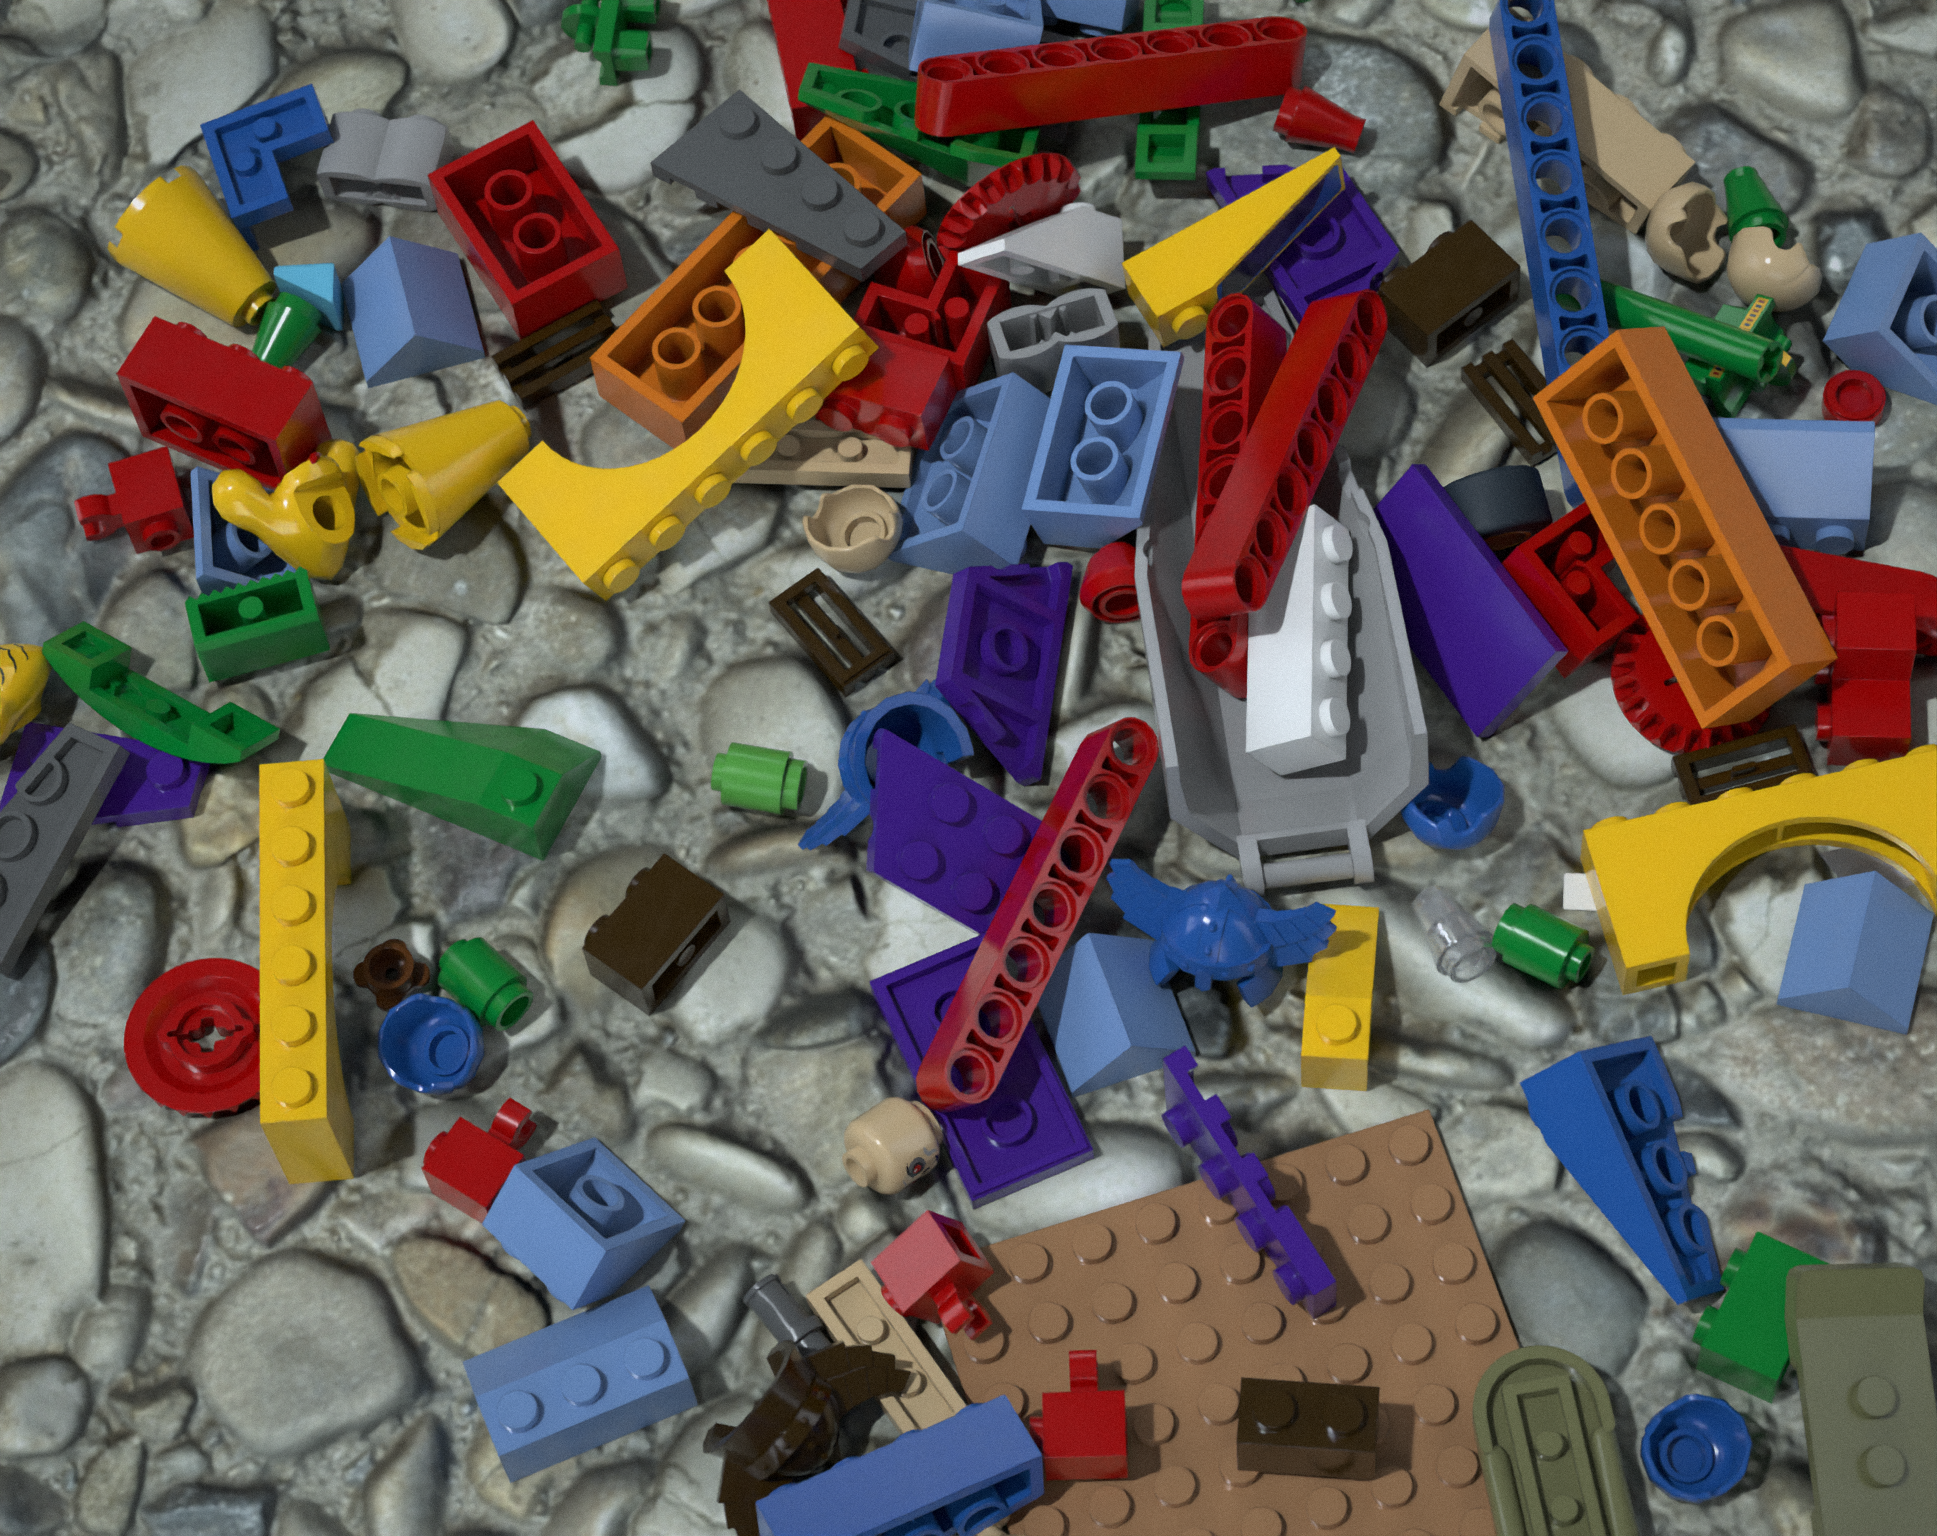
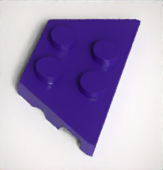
M1286 164L1262 166V174L1225 176V168H1213L1206 172V185L1220 207L1223 208L1295 169V167H1290ZM1344 169L1345 189L1264 270V273L1298 324H1300L1307 307L1312 301L1364 289H1371L1377 292L1386 276L1399 264V249Z
M1057 562L1048 567L1031 568L1029 564H1010L1002 569H996L992 565L970 566L954 573L952 578L935 687L1013 779L1024 787L1040 781L1073 571V565L1068 562Z
M878 728L873 738V749H877L875 789L871 788L869 814L873 820V832L868 839L866 871L976 934L985 933L1042 821L887 729ZM1061 847V860L1071 870V859L1068 853Z

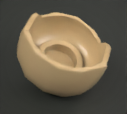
M1695 182L1677 186L1659 197L1651 209L1647 221L1645 242L1647 252L1653 262L1670 274L1696 284L1711 279L1726 257V252L1716 242L1715 235L1720 226L1728 224V218L1716 204L1715 192L1705 185Z
M1764 226L1743 228L1733 236L1727 263V277L1736 296L1750 306L1755 296L1760 294L1774 298L1776 306L1772 312H1791L1808 303L1819 293L1822 282L1820 268L1809 263L1801 243H1797L1789 250L1780 249L1774 243L1772 230Z
M851 484L832 494L823 493L820 496L819 507L814 516H803L802 521L807 540L816 556L836 571L848 573H863L876 569L892 554L903 532L902 515L894 498L877 486L867 484Z

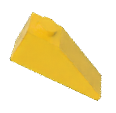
M1323 904L1336 910L1334 917L1330 921L1337 928L1328 938L1327 948L1314 954L1312 962L1308 963L1301 1048V1087L1367 1091L1379 907Z

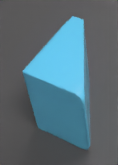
M319 263L274 267V277L280 293L287 292L309 302L322 313L321 324L337 331H343L344 293L334 264Z

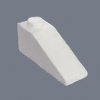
M1078 202L1066 204L1060 208L1059 214L1037 220L958 253L959 266L1058 297L1071 291L1086 288L1104 289L1107 294L1125 289V277L1121 264L1124 262L1122 219L1097 211L1096 206L1091 203Z

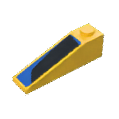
M1335 147L1121 263L1128 294L1163 347L1179 339H1190L1201 333L1206 328L1208 316L1213 307L1222 298L1230 294L1243 293L1345 189L1341 155Z

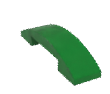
M1144 0L1143 32L1203 25L1205 0ZM1201 105L1140 113L1139 124H1137L1135 179L1196 180Z
M85 621L43 642L42 654L63 681L87 705L123 732L155 749L192 761L226 764L241 762L279 739L280 728L232 702L209 713L129 669L132 647Z

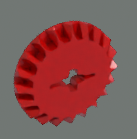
M1040 153L1026 156L998 168L967 190L946 214L937 234L939 252L946 260L950 250L962 252L1037 220L1059 214L1062 206L1073 203L1080 194L1081 190L1078 185L1081 179L1080 175L1068 158L1057 153Z
M1638 614L1640 618L1626 632H1623L1619 639L1611 664L1613 692L1622 713L1629 723L1653 744L1677 754H1684L1703 748L1709 749L1710 746L1755 735L1769 716L1771 706L1748 722L1706 729L1701 728L1678 682L1675 683L1677 679L1644 614Z
M199 959L181 964L163 973L142 992L130 1011L124 1032L125 1059L130 1073L142 1092L149 1095L160 1107L166 1106L174 1109L184 1117L187 1113H201L211 1118L213 1113L227 1109L236 1112L239 1105L250 1098L260 1099V971L258 969L231 959ZM215 1026L219 1035L226 1038L215 1041L214 1051L203 1052L200 1043L193 1041L194 1039L204 1037L205 1028Z

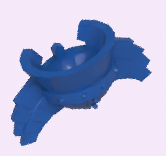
M926 679L915 692L908 691L885 698L875 708L862 711L849 724L840 742L838 768L845 790L827 812L816 821V824L806 830L798 843L802 850L808 848L811 851L821 844L827 846L840 835L846 836L869 815L871 788L875 789L877 749H873V738L878 728L887 729L946 765L956 764L974 756L968 730L954 709L950 707L951 704L935 687L936 679L932 682Z
M1111 859L1109 864L1113 872L1109 873L1106 879L1113 889L1111 899L1124 911L1123 919L1155 939L1150 946L1148 967L1156 986L1169 982L1179 971V968L1195 975V987L1201 991L1211 990L1214 980L1227 981L1241 978L1236 982V985L1243 999L1252 1008L1273 993L1283 977V966L1312 962L1314 954L1327 948L1328 938L1337 928L1330 921L1334 917L1336 910L1318 902L1295 910H1272L1269 903L1255 891L1242 887L1240 883H1237L1232 874L1227 875L1226 879H1218L1217 881L1207 880L1181 890L1173 886L1170 887L1160 880L1151 877L1144 870L1140 869L1132 859Z

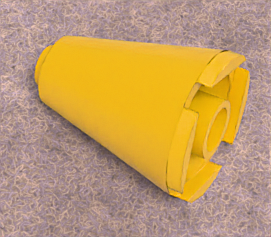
M180 165L174 169L181 176L170 183L159 176L131 202L119 218L115 228L123 236L118 246L109 241L107 249L111 257L122 266L233 327H241L246 323L255 326L260 323L267 303L276 301L272 297L276 285L198 172L191 166Z
M496 400L371 435L358 445L365 448V451L355 456V465L361 486L376 514L380 516L388 511L399 525V527L390 532L411 549L423 550L434 544L528 453V438L532 434L531 427L526 416L518 407L509 406L503 401Z

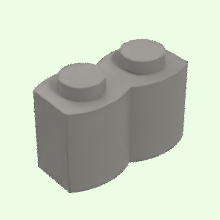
M365 108L355 109L352 112H338L332 115L329 129L334 143L324 146L316 173L325 197L340 202L363 205L384 203L392 207L412 211L437 210L427 174L452 162L455 147L448 126L427 115H412L409 118L389 120L378 112Z
M1086 288L1071 291L1057 297L1047 306L1024 305L1014 307L999 313L987 322L991 361L996 377L1014 372L1042 393H1046L1054 387L1065 344L1120 348L1118 323L1104 289Z

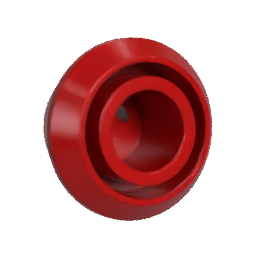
M911 225L904 229L906 231L907 245L875 271L874 276L878 284L928 299L944 265V260L932 234L926 229Z
M1124 542L1110 543L1102 547L1088 561L1079 591L1081 605L1096 618L1110 623H1125L1140 619L1134 577L1136 547Z

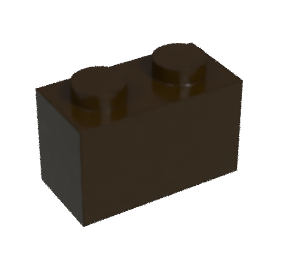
M1469 220L1455 232L1446 231L1439 235L1430 244L1424 255L1408 267L1402 265L1395 268L1383 280L1379 288V296L1386 308L1388 317L1387 330L1427 368L1519 298L1521 266L1473 220Z
M664 853L651 869L645 867L634 876L627 887L625 899L610 916L607 914L602 915L590 927L582 947L590 975L642 1012L651 1016L731 922L725 896Z
M1241 1377L1236 1440L1237 1470L1375 1480L1380 1387Z

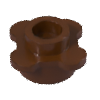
M389 939L372 948L365 956L364 961L358 963L353 971L355 984L360 988H368L376 997L378 1008L385 1012H388L389 1009L402 1002L403 998L415 988L420 989L427 986L431 977L428 966L422 962H415L405 942L400 939ZM389 971H396L398 973L397 977L392 980L387 979L386 974Z

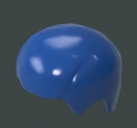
M1461 756L1450 768L1442 770L1435 769L1433 764L1428 762L1429 784L1401 810L1404 822L1425 845L1437 849L1450 850L1474 847L1488 837L1496 827L1504 805V783L1492 768L1472 757Z
M423 993L409 996L389 1009L378 1031V1058L389 1076L399 1085L419 1093L444 1095L451 1094L455 1089H462L475 1077L484 1057L483 1028L467 1007L445 997L431 996Z
M1701 1394L1684 1395L1670 1403L1651 1418L1645 1426V1434L1641 1438L1640 1458L1649 1481L1667 1497L1699 1504L1725 1494L1741 1481L1747 1472L1753 1442L1744 1417L1724 1399Z

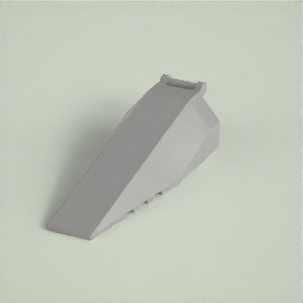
M1272 286L1246 289L1242 294L1251 298L1285 329L1287 352L1294 334ZM1149 328L1148 350L1182 352L1185 358L1143 525L1137 527L1134 573L1170 818L1238 858L1243 887L1255 891L1260 897H1264L1265 890L1305 884L1353 878L1354 884L1374 882V869L1369 840L1429 784L1428 733L1388 542L1364 489L1359 488L1352 473L1351 460L1347 451L1338 442L1309 506L1317 505L1348 528L1353 547L1348 567V591L1352 601V611L1348 617L1347 648L1351 657V670L1347 675V708L1350 714V729L1346 733V759L1280 776L1246 753L1247 698H1236L1229 695L1194 669L1189 659L1191 614L1184 604L1182 578L1194 552L1206 328L1190 339H1179L1166 347L1162 346L1152 329ZM1348 845L1349 853L1261 864L1260 856Z

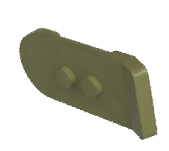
M1902 1262L1798 1265L1791 1268L1786 1277L1785 1324L1790 1363L1797 1372L1815 1506L1811 1514L1813 1536H1937V1408L1924 1322L1925 1279L1921 1270Z
M1535 1345L1513 1350L1497 1359L1485 1371L1477 1385L1473 1400L1472 1425L1496 1536H1640L1615 1431L1616 1423L1606 1386L1590 1364L1565 1349Z

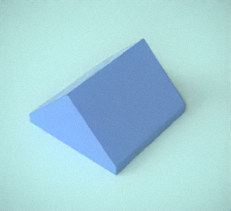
M389 236L341 283L368 388L485 358L458 253Z
M199 466L191 471L195 568L196 581L201 593L209 596L213 590L221 593L226 586L234 589L238 583L246 586L250 579L258 583L262 576L271 579L274 573L283 576L286 570L295 573L296 569L277 556L260 538L249 531L236 527L220 516L213 504L212 485L220 473ZM263 487V488L265 489V491L267 492V494L274 493V491H275V490H272V489Z
M1877 871L1805 884L1776 1005L1907 1035L1934 913Z
M1087 933L1060 956L1037 1005L1072 1098L1163 1068V1058L1186 1045L1193 1058L1196 1057L1195 1048L1169 982L1156 986L1148 967L1150 946L1153 943L1151 939Z

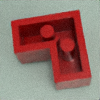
M950 250L928 299L871 282L854 320L869 336L950 357L956 390L960 391L977 384L991 353L987 322L999 313L1010 309L1012 303L1009 281L959 266L958 253L960 252Z
M1586 501L1517 546L1502 562V565L1567 648L1568 653L1555 666L1564 679L1605 652L1622 636L1623 632H1626L1640 618L1606 575L1618 564Z
M1837 591L1832 615H1821L1820 625L1838 658L1814 675L1815 684H1826V703L1817 702L1815 708V741H1826L1827 765L1848 766L1862 759H1876L1878 762L1904 757L1909 751L1911 742L1910 678L1917 651L1915 593Z

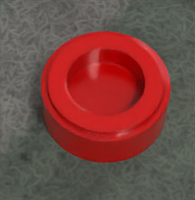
M1846 370L1837 373L1826 383L1823 391L1821 410L1824 419L1833 421H1874L1876 427L1884 412L1886 401L1884 387L1876 377L1864 371Z

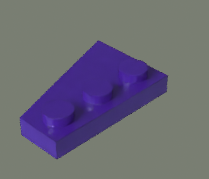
M32 722L25 725L0 801V812L18 792L15 784L64 729L63 727ZM94 733L122 746L130 755L91 825L114 822L119 828L194 818L210 763L177 757L155 749L136 739Z

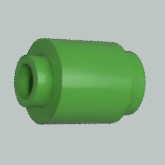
M732 742L727 754L717 753L711 776V789L721 792L722 805L775 814H783L785 809L799 811L806 789L808 762L807 760L795 759L791 751Z

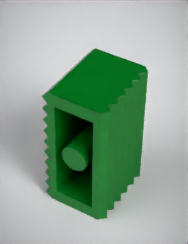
M300 566L295 573L286 570L283 576L274 573L271 579L262 576L258 583L250 579L246 586L238 583L234 589L226 586L221 593L213 590L209 596L201 593L197 599L189 596L185 601L194 646L209 683L331 650L321 608L307 570Z

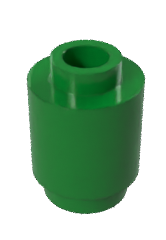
M1516 903L1511 904L1501 917L1491 944L1492 950L1503 955L1504 963L1558 989L1564 988L1570 980L1576 983L1580 982L1594 956V947L1587 945L1589 940L1588 930L1534 904H1529L1526 908Z
M476 937L469 941L466 939L458 940L445 951L439 961V968L441 969L438 976L439 986L457 1003L467 1007L482 1026L492 1025L497 1031L507 1030L525 1015L533 1002L534 994L527 988V978L482 937Z

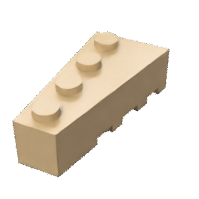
M1509 8L1510 13L1516 19L1526 22L1533 21L1529 17H1522L1513 8ZM1488 28L1464 53L1439 106L1455 116L1462 109H1465L1483 121L1479 125V132L1499 144L1506 137ZM1562 50L1587 203L1636 235L1647 223L1651 209L1659 197L1668 190L1680 186L1695 161L1686 154L1684 147L1676 138L1659 132L1640 116L1637 107L1628 98L1620 94H1614L1596 79L1590 67L1583 60L1576 56L1568 55ZM1524 63L1518 65L1519 70L1525 76L1532 79L1543 78L1542 72L1537 67ZM1541 121L1527 122L1528 127L1533 133L1544 137L1553 135L1551 129Z

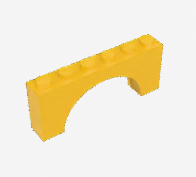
M768 229L724 270L734 284L743 306L745 317L744 351L736 378L727 396L712 417L694 435L675 449L658 458L622 468H594L580 465L563 458L544 441H541L497 482L581 582L605 601L614 593H620L629 588L638 578L642 567L660 551L674 546L684 535L686 527L705 509L712 508L723 501L729 494L731 485L751 466L759 465L767 460L775 451L777 442L796 424L806 422L812 418L821 408L823 399L843 381L857 376L867 365L869 357L879 348L771 229Z
M1923 745L1911 750L1904 757L1878 762L1876 759L1858 760L1846 766L1842 771L1817 777L1812 773L1797 774L1785 779L1780 785L1753 791V789L1748 787L1736 788L1723 793L1716 800L1690 805L1687 802H1674L1659 808L1654 814L1629 820L1623 816L1609 817L1597 822L1592 828L1583 830L1580 860L1622 995L1686 981L1690 959L1686 925L1700 898L1711 885L1732 868L1748 859L1777 849L1793 846L1822 845L1849 848L1876 857L1897 869L1914 883L1926 897L1937 917V745Z
M324 759L259 764L260 1125L289 1184L354 1179V1118L348 1103L341 1068L332 968L334 898L337 885L351 884V836L349 822Z

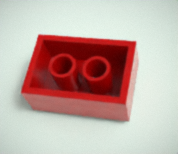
M534 120L427 174L439 216L520 340L594 299H597L600 303L628 288L618 246Z
M154 316L116 373L143 437L222 471L241 469L258 479L263 487L275 490L277 485L282 482L284 475L305 462L309 455L315 452L319 444L332 439L314 383L305 373L291 366H283L280 369L263 362L251 350L239 344H230L228 347L207 338L197 327L186 322H178L175 325Z

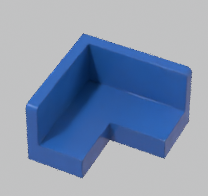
M313 84L200 124L231 218L253 252L260 250L252 225L294 210L278 163L334 143L329 129L330 124Z

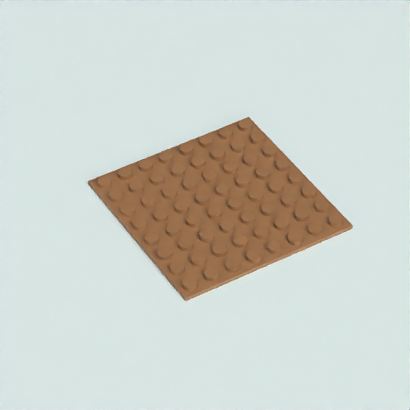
M1429 1109L1260 1161L1268 1174L1276 1194V1198L1270 1201L1271 1205L1275 1210L1283 1205H1287L1291 1209L1336 1280V1306L1315 1319L1312 1318L1301 1301L1296 1305H1292L1285 1298L1273 1277L1272 1271L1277 1267L1264 1249L1254 1252L1249 1247L1235 1222V1218L1239 1216L1237 1210L1227 1196L1220 1200L1216 1199L1203 1179L979 1248L995 1273L971 1295L986 1309L993 1324L973 1341L969 1339L963 1329L956 1335L952 1334L941 1321L967 1404L986 1403L1005 1394L1030 1434V1417L1042 1416V1393L1070 1392L1069 1351L1096 1350L1099 1391L1125 1390L1129 1478L1047 1481L1044 1460L1042 1458L1044 1494L1009 1515V1520L1006 1524L1009 1534L1025 1536H1496L1473 1432V1400L1477 1385L1485 1371L1503 1355L1519 1349V1345ZM1241 1377L1380 1387L1375 1480L1237 1470L1236 1440Z

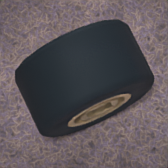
M1509 465L1492 468L1465 476L1443 487L1493 553L1516 548L1553 523L1539 470L1535 467Z

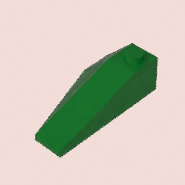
M809 62L799 88V101L969 187H972L988 174L1010 162L1038 153L1042 125L950 137L933 136L920 131L914 123L917 82Z
M349 713L323 759L329 773L544 861L602 756L600 751L541 728Z

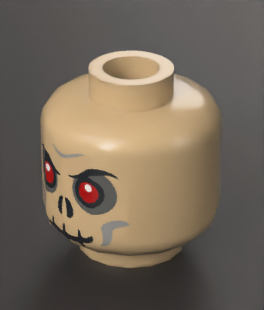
M901 1097L886 1098L853 1119L846 1127L844 1132L846 1152L842 1156L843 1165L848 1175L857 1185L861 1187L869 1185L873 1190L884 1195L898 1194L931 1172L939 1163V1146L943 1142L942 1131L934 1115L922 1103L918 1101L909 1102Z

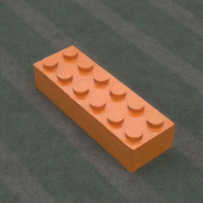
M826 115L801 141L902 229L911 225L915 226L927 214L922 173L858 130ZM732 211L590 357L599 396L673 449L688 440L712 417L727 396L741 364L745 344V317L739 294L724 270L765 232L749 225L747 217L735 211ZM772 230L839 304L862 282L798 250L795 241Z
M1665 326L1616 330L1533 397L1702 729L1750 721L1838 658Z

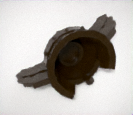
M793 1339L784 1340L771 1349L766 1359L775 1378L762 1398L754 1400L752 1411L737 1427L716 1423L708 1430L703 1443V1452L705 1454L723 1459L717 1502L723 1503L727 1529H735L737 1536H760L756 1501L769 1496L776 1488L791 1483L793 1479L809 1476L812 1473L828 1471L842 1460L838 1444L840 1437L839 1420L854 1406L872 1397L904 1391L911 1371L895 1368L894 1354L872 1351L871 1344L845 1346L843 1340L805 1356H802Z

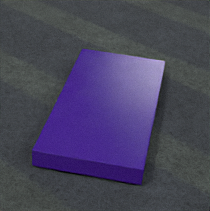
M1412 464L1373 509L1388 542L1409 647L1476 737H1490L1568 653V650L1427 465Z
M986 933L869 981L871 992L916 1088L918 1069ZM980 1010L978 1015L981 1029L989 1036L991 1031L990 1021L987 1015ZM1031 1019L995 1091L988 1099L952 1112H938L930 1109L924 1103L934 1115L943 1135L942 1144L973 1210L1094 1159L1093 1148ZM952 1065L950 1071L951 1080L954 1086L962 1092L963 1078L960 1071Z

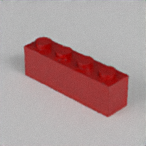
M767 0L796 138L800 141L827 115L798 100L799 88L809 62L869 73L868 68L856 70L854 61L856 56L838 48L844 21L843 10L846 9L848 0Z

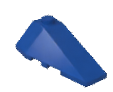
M1652 1035L1578 1051L1521 1081L1520 1085L1528 1101L1530 1117L1540 1129L1548 1147L1676 1304H1684L1724 1290L1723 1286L1720 1285L1721 1275L1707 1216L1698 1206L1692 1203L1687 1178L1697 1174L1692 1153L1686 1151L1680 1152L1673 1122L1683 1117L1679 1097Z

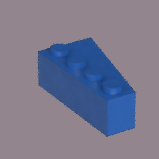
M1004 1394L986 1403L970 1404L961 1409L955 1416L923 1430L915 1429L905 1432L893 1443L865 1455L847 1457L836 1463L830 1470L800 1483H788L776 1488L769 1496L755 1502L760 1536H952L955 1533H958L959 1536H975L1044 1494L1042 1454Z

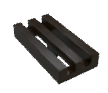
M594 299L492 355L493 364L522 409L526 410L593 373L590 357L603 343L572 359V354L601 338H604L606 341L616 331L615 325L609 316H605L598 300ZM550 366L555 368L524 386L521 383Z
M1512 338L1502 344V351L1497 354L1491 350L1482 355L1481 363L1474 366L1470 362L1461 368V380L1532 467L1556 453L1557 446L1537 405L1506 368L1509 365L1533 397L1547 386L1546 379ZM1491 375L1513 401L1515 407L1531 423L1545 442L1540 445L1536 443L1487 382V377Z
M816 568L768 602L770 613L845 698L855 691V684L860 680L867 683L874 678L877 668L883 666L887 669L895 663L894 652L819 568ZM814 589L870 651V654L863 658L811 600L807 593ZM796 604L850 665V668L845 670L789 607L790 605Z
M1795 724L1710 746L1709 749L1703 748L1673 756L1671 760V769L1674 778L1677 777L1679 780V791L1682 799H1686V802L1690 805L1716 800L1720 795L1732 789L1748 787L1755 791L1780 785L1785 779L1797 774H1814ZM1788 748L1790 754L1757 763L1751 761L1736 765L1730 770L1694 779L1692 774ZM1789 772V773L1782 774V775H1778V776H1775V777L1763 779V778L1770 777V776H1774V775H1777V774ZM1763 779V780H1760V781L1748 783V782H1751V781ZM1748 783V784L1741 785V786H1737V787H1734V788L1722 790V789L1729 788V787H1733V786H1736V785ZM1722 790V791H1719V792H1715V793H1711V794H1708V795L1701 796V795H1703V794H1707V793H1710V792Z

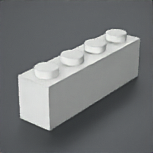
M1315 504L1307 509L1266 603L1260 610L1249 612L1246 753L1280 776L1345 760L1346 733L1350 729V714L1347 708V675L1351 670V657L1347 643L1348 617L1352 611V601L1348 591V567L1353 547L1349 529Z

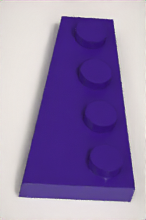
M1186 1045L1163 1058L1166 1111L1161 1114L1162 1120L1174 1141L1181 1148L1190 1144L1203 1162L1198 1165V1170L1214 1197L1220 1200L1227 1196L1237 1210L1239 1216L1235 1218V1222L1249 1247L1254 1252L1264 1249L1277 1267L1272 1271L1273 1277L1285 1298L1292 1305H1296L1301 1301L1312 1318L1315 1319L1336 1306V1280L1291 1209L1287 1205H1283L1275 1210L1271 1205L1270 1201L1276 1198V1194L1266 1170L1254 1152L1251 1154L1246 1152L1240 1156L1236 1150L1238 1139L1229 1123L1232 1117L1217 1094L1204 1100L1194 1084V1069L1198 1067V1064Z

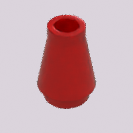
M1306 85L1303 90L1289 86L1277 115L1273 131L1285 135V142L1327 148L1335 147L1336 149H1342L1354 154L1366 119L1353 115Z

